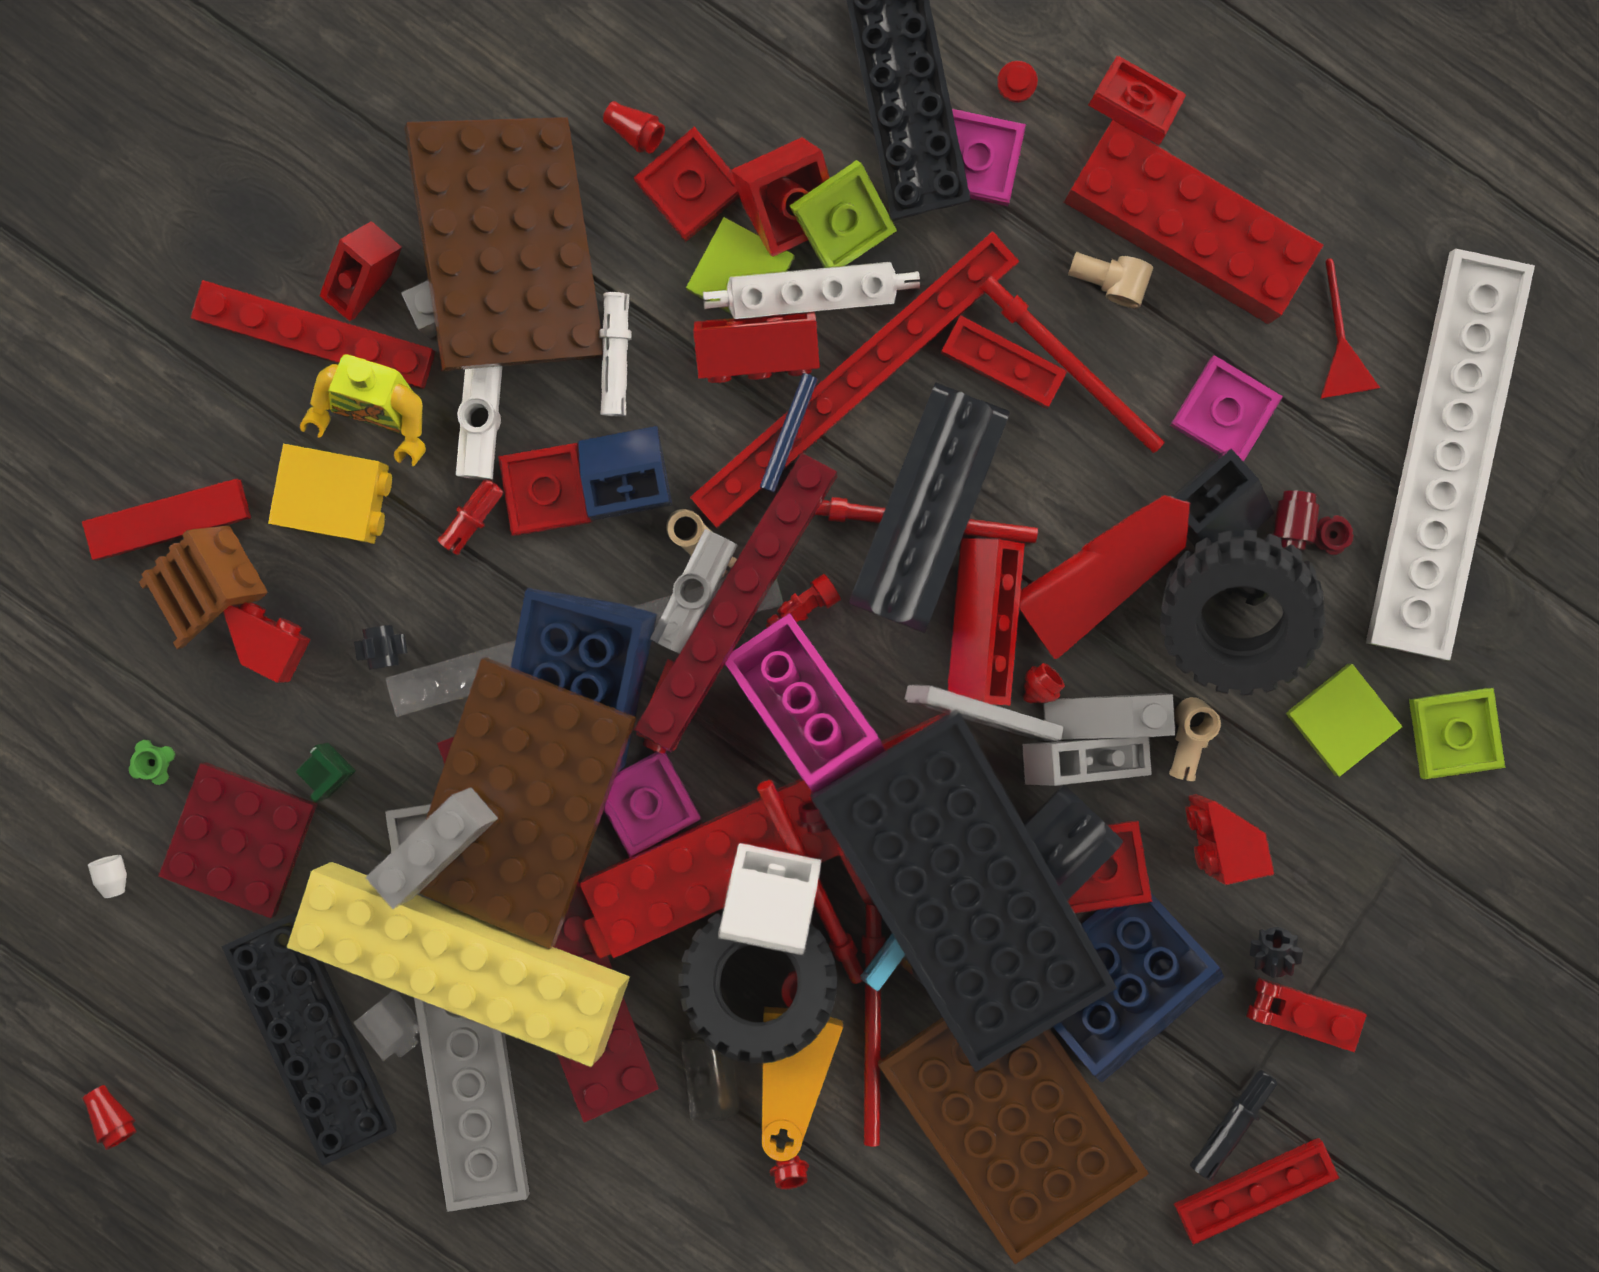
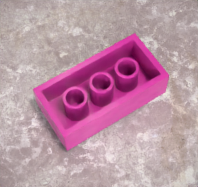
M790 613L734 650L726 661L725 665L813 793L885 751L877 734Z

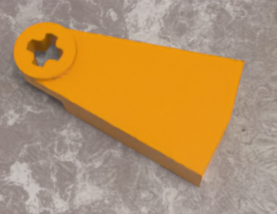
M764 1007L763 1022L778 1018L788 1008ZM830 1017L818 1037L810 1045L799 1051V1053L777 1062L763 1063L762 1147L770 1158L777 1161H787L794 1158L800 1151L843 1029L842 1020ZM780 1129H786L788 1137L794 1139L793 1142H786L784 1148L777 1147V1141L770 1138L771 1135H778Z

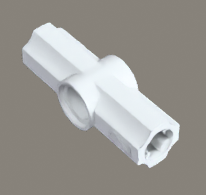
M502 366L465 369L463 398L457 412L460 423L456 476L493 480L496 435L501 424L499 400ZM478 408H486L488 411L487 422L481 427H473L471 424L472 413Z

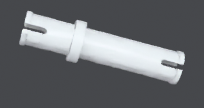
M621 292L603 293V329L599 330V338H603L600 415L620 417L626 416L628 341L631 340L632 331L628 330L630 295Z

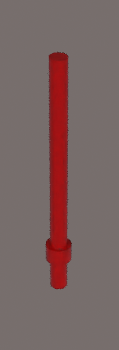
M991 275L987 278L980 288L1003 309L1000 313L1011 324L1016 322L1152 453H1155L1162 447L1164 441L1027 310L1029 305L1018 295L1013 297Z
M831 497V501L823 500L815 515L829 516V521L845 522V519L880 523L886 508L847 503L848 499ZM969 519L964 534L1035 544L1038 528Z
M767 780L760 783L757 790L788 853L809 857L773 782ZM818 877L813 905L830 937L829 947L835 959L842 962L850 981L854 984L862 982L860 975L863 973V969L856 956L858 949L852 936L845 933Z
M874 903L866 905V934L862 935L861 952L865 954V969L886 942V936L882 935V915ZM865 983L864 1145L875 1147L880 1145V1067L878 1066V1060L881 1059V988L879 991H876Z

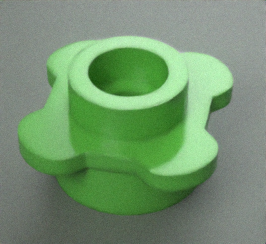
M149 740L138 742L135 746L136 752L132 755L130 761V775L135 779H151L155 785L167 782L169 778L167 769L169 763L175 758L174 750L169 746L162 748L154 746ZM150 759L155 760L154 766L149 765Z

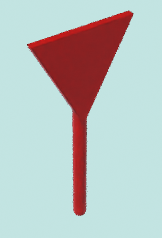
M1329 258L1325 264L1338 344L1321 398L1380 388L1345 339L1334 261Z

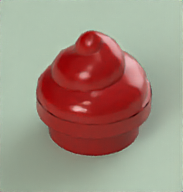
M1042 663L1039 667L1033 666L1025 675L1026 682L1024 683L1025 694L1023 700L1028 703L1039 702L1043 704L1054 702L1060 697V691L1065 687V684L1060 675L1048 664Z

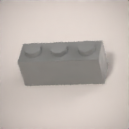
M472 788L456 793L384 859L366 879L388 905L395 909L413 899L489 828L498 817Z

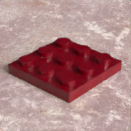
M207 762L200 763L158 877L268 918H273L277 915L318 804Z

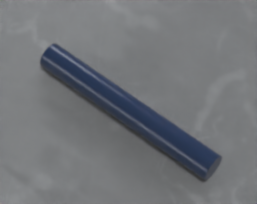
M802 374L760 484V488L775 493L818 381L812 375Z

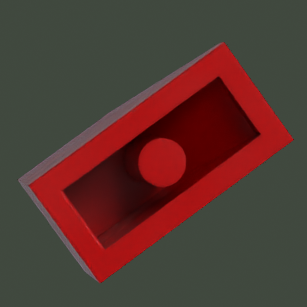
M372 221L341 238L319 296L348 321L355 319L391 276L402 246Z

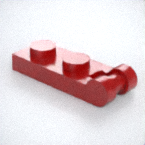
M1258 978L1255 990L1258 993L1254 1005L1249 1004L1246 1014L1247 1018L1355 1053L1367 1016L1366 1013L1294 988ZM1274 998L1281 999L1277 1012L1270 1010Z

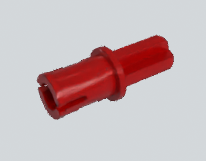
M483 480L463 507H457L459 513L444 533L439 536L438 542L448 550L452 548V553L459 555L477 528L485 526L483 520L501 498L503 490L493 481Z

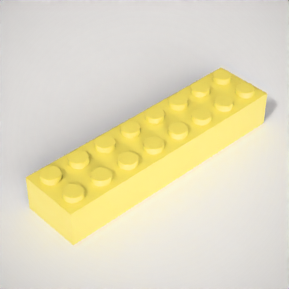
M334 862L311 871L287 948L590 1067L604 1053L630 976L554 947L551 949L420 895H416L413 899L392 909L366 879L368 875Z

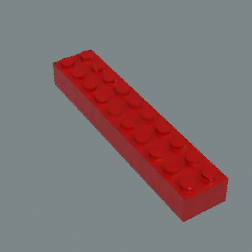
M941 713L881 741L885 751L947 714ZM800 778L776 789L809 858L819 859L822 863L839 855L837 849L840 848V845L830 829L820 833H809L807 827L803 828L797 824V820L800 819L798 807L802 803L812 800L810 795L813 794L804 779ZM761 797L593 873L581 881V889L613 958L724 908L739 843L788 853Z

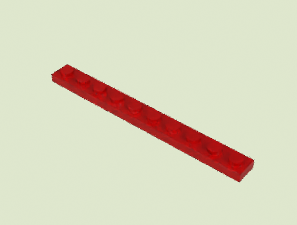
M993 231L814 388L783 470L983 296L985 292L980 286L990 275L997 281H1000L1018 265L1019 260ZM788 411L690 497L716 528H719L762 490L760 484Z

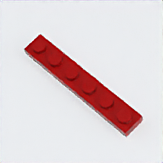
M205 280L201 281L191 314V319L197 322L339 364L342 356L347 354L397 370L408 385L425 389L436 352L429 347Z

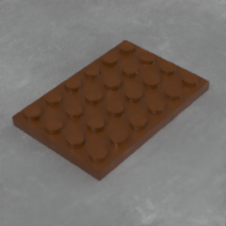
M568 117L407 122L404 128L442 371L603 357V338H599L601 324Z
M482 658L426 820L452 795L468 788H472L498 819L421 890L419 894L551 949L555 946L636 717L492 659Z
M942 1017L878 1060V1066L1014 1264H1017L1149 1174L1050 1028L975 1072Z

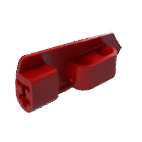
M1166 495L1161 496L1151 504L1144 506L1084 545L1080 552L1021 589L1019 608L1054 659L1061 657L1186 547L1189 502Z

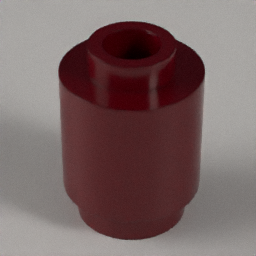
M1294 490L1283 492V498L1277 504L1274 536L1281 538L1282 548L1285 549L1288 545L1292 544L1300 551H1305L1306 545L1315 544L1320 506L1316 504V494Z

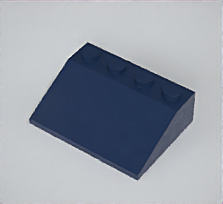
M528 588L525 590L511 667L636 717L652 642L650 638L654 632L657 614L620 603ZM632 731L617 772L625 767Z
M1152 893V902L1101 909L1081 924L1117 989L1053 1026L1091 1073L1101 1082H1104L1224 978L1220 967Z

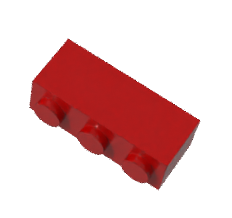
M815 311L741 319L728 318L694 321L693 332L698 379L707 378L710 383H722L730 381L732 379L731 376L748 375L749 379L757 380L771 377V372L787 371L790 376H802L803 373L810 374L812 372L811 369L820 368Z

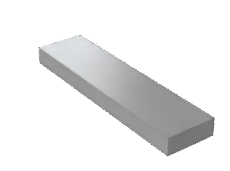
M908 685L905 700L912 704L946 714L957 709L963 719L1035 740L1058 742L1062 738L1064 726L932 686Z

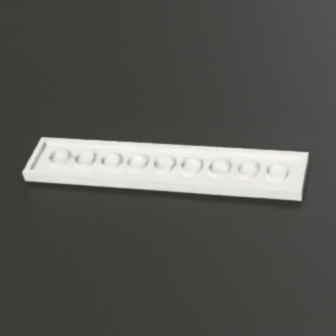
M1454 249L1449 252L1367 634V644L1441 660L1451 659L1534 265L1460 249Z

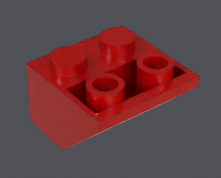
M1198 794L1188 796L1190 806L1186 807V817L1192 831L1196 830L1199 846L1194 847V854L1200 870H1205V874L1225 885L1274 875L1266 833L1214 800Z

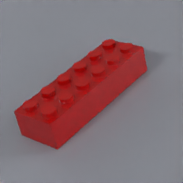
M1115 120L1111 121L1064 200L1065 204L1268 325L1284 313L1324 246L1322 243Z

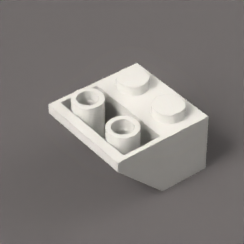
M739 843L719 938L803 955L821 860Z

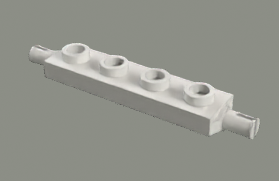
M891 262L729 277L727 290L704 291V300L717 298L719 300L703 301L704 309L728 307L734 319L894 304L896 290L920 288L919 281H904L920 279L918 271L895 274Z

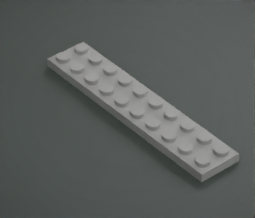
M431 804L385 812L391 852L425 822ZM419 893L417 894V895H420V896L425 897V898H427V899H430V900H432V901L438 902V901H436V900H433V899H431V898H429V897H426V896H424V895H421V894H419ZM414 998L447 1212L526 1200L530 1193L505 1033Z

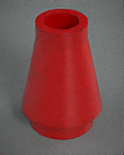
M616 101L608 105L603 115V122L614 129L639 153L643 151L648 154L653 153L664 137L665 126L659 122V118L656 115L621 105Z
M105 1085L92 1090L82 1098L87 1107L97 1144L103 1143L106 1150L121 1144L137 1132L133 1125L136 1120L112 1096Z

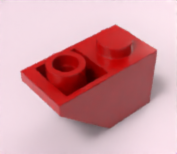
M252 602L228 606L223 613L240 664L277 683L290 682L311 640L300 634L302 627L284 618H279L275 622L264 616L266 609Z

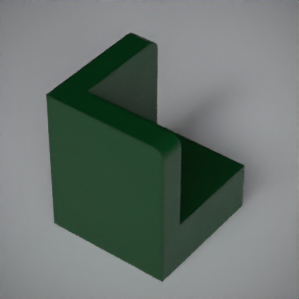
M329 743L315 745L309 751L312 755L295 771L314 790L309 796L314 803L328 799L356 771Z

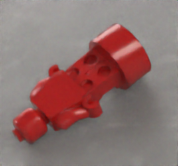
M823 573L810 582L811 588L799 596L793 594L789 601H785L777 610L779 615L774 614L766 620V627H770L789 613L796 622L804 621L808 618L807 614L817 606H825L828 609L839 602L841 598L832 582Z

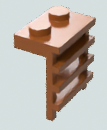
M230 525L186 530L182 534L184 539L180 543H173L169 547L170 552L166 556H161L155 560L157 565L153 569L145 570L141 574L143 578L139 581L142 589L149 588L177 637L173 642L176 649L185 647L228 606L259 601L268 593L258 572L250 562Z

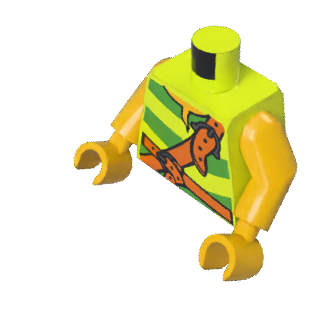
M348 354L342 356L339 365L332 364L319 372L310 401L313 407L309 408L300 424L302 432H305L309 423H313L319 428L318 438L322 437L331 421V416L326 411L330 409L333 413L401 433L405 436V440L394 452L395 460L401 463L408 453L412 458V466L416 465L426 451L425 444L417 438L422 434L423 405L421 398L413 392L400 372Z

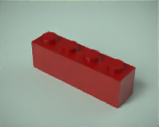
M961 539L948 692L988 704L1010 705L1025 543L1001 539Z

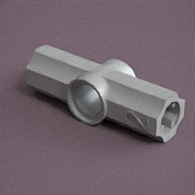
M707 529L704 530L683 574L674 583L673 594L650 638L651 640L679 654L681 653L706 608L712 602L715 590L738 546L737 544ZM691 582H701L704 587L703 597L696 603H689L685 598V588Z

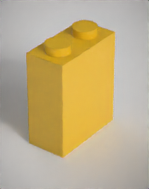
M283 444L268 524L374 544L376 536L381 535L384 527L385 516L381 512L383 496L387 497L391 490L392 474L388 473L389 466L379 461Z

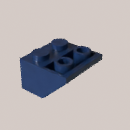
M658 426L578 441L580 477L588 517L593 520H599L673 505Z

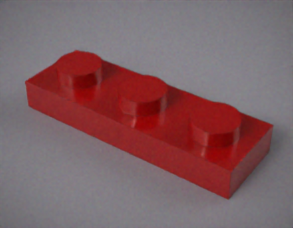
M961 315L940 353L1045 409L1050 406L1067 373L1065 369Z

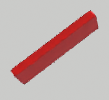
M233 479L82 521L91 558L92 560L99 561L182 538V534L186 530L225 526L251 519L242 482L239 479Z
M1318 1137L1174 1203V1207L1189 1240L1194 1245L1339 1179V1176L1323 1141Z

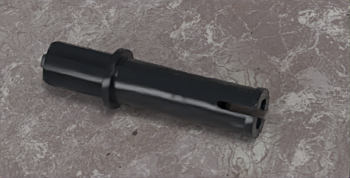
M1260 1070L1256 1073L1240 1098H1232L1233 1106L1221 1123L1218 1124L1199 1154L1190 1163V1166L1197 1173L1213 1181L1218 1170L1235 1149L1254 1120H1260L1261 1117L1257 1113L1277 1086L1275 1078L1267 1072Z

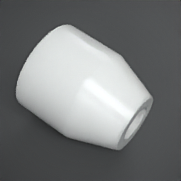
M121 855L104 857L88 864L93 885L104 898L115 897L125 892L127 873Z

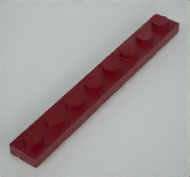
M801 453L634 728L637 733L670 752L674 750L838 477L836 470Z

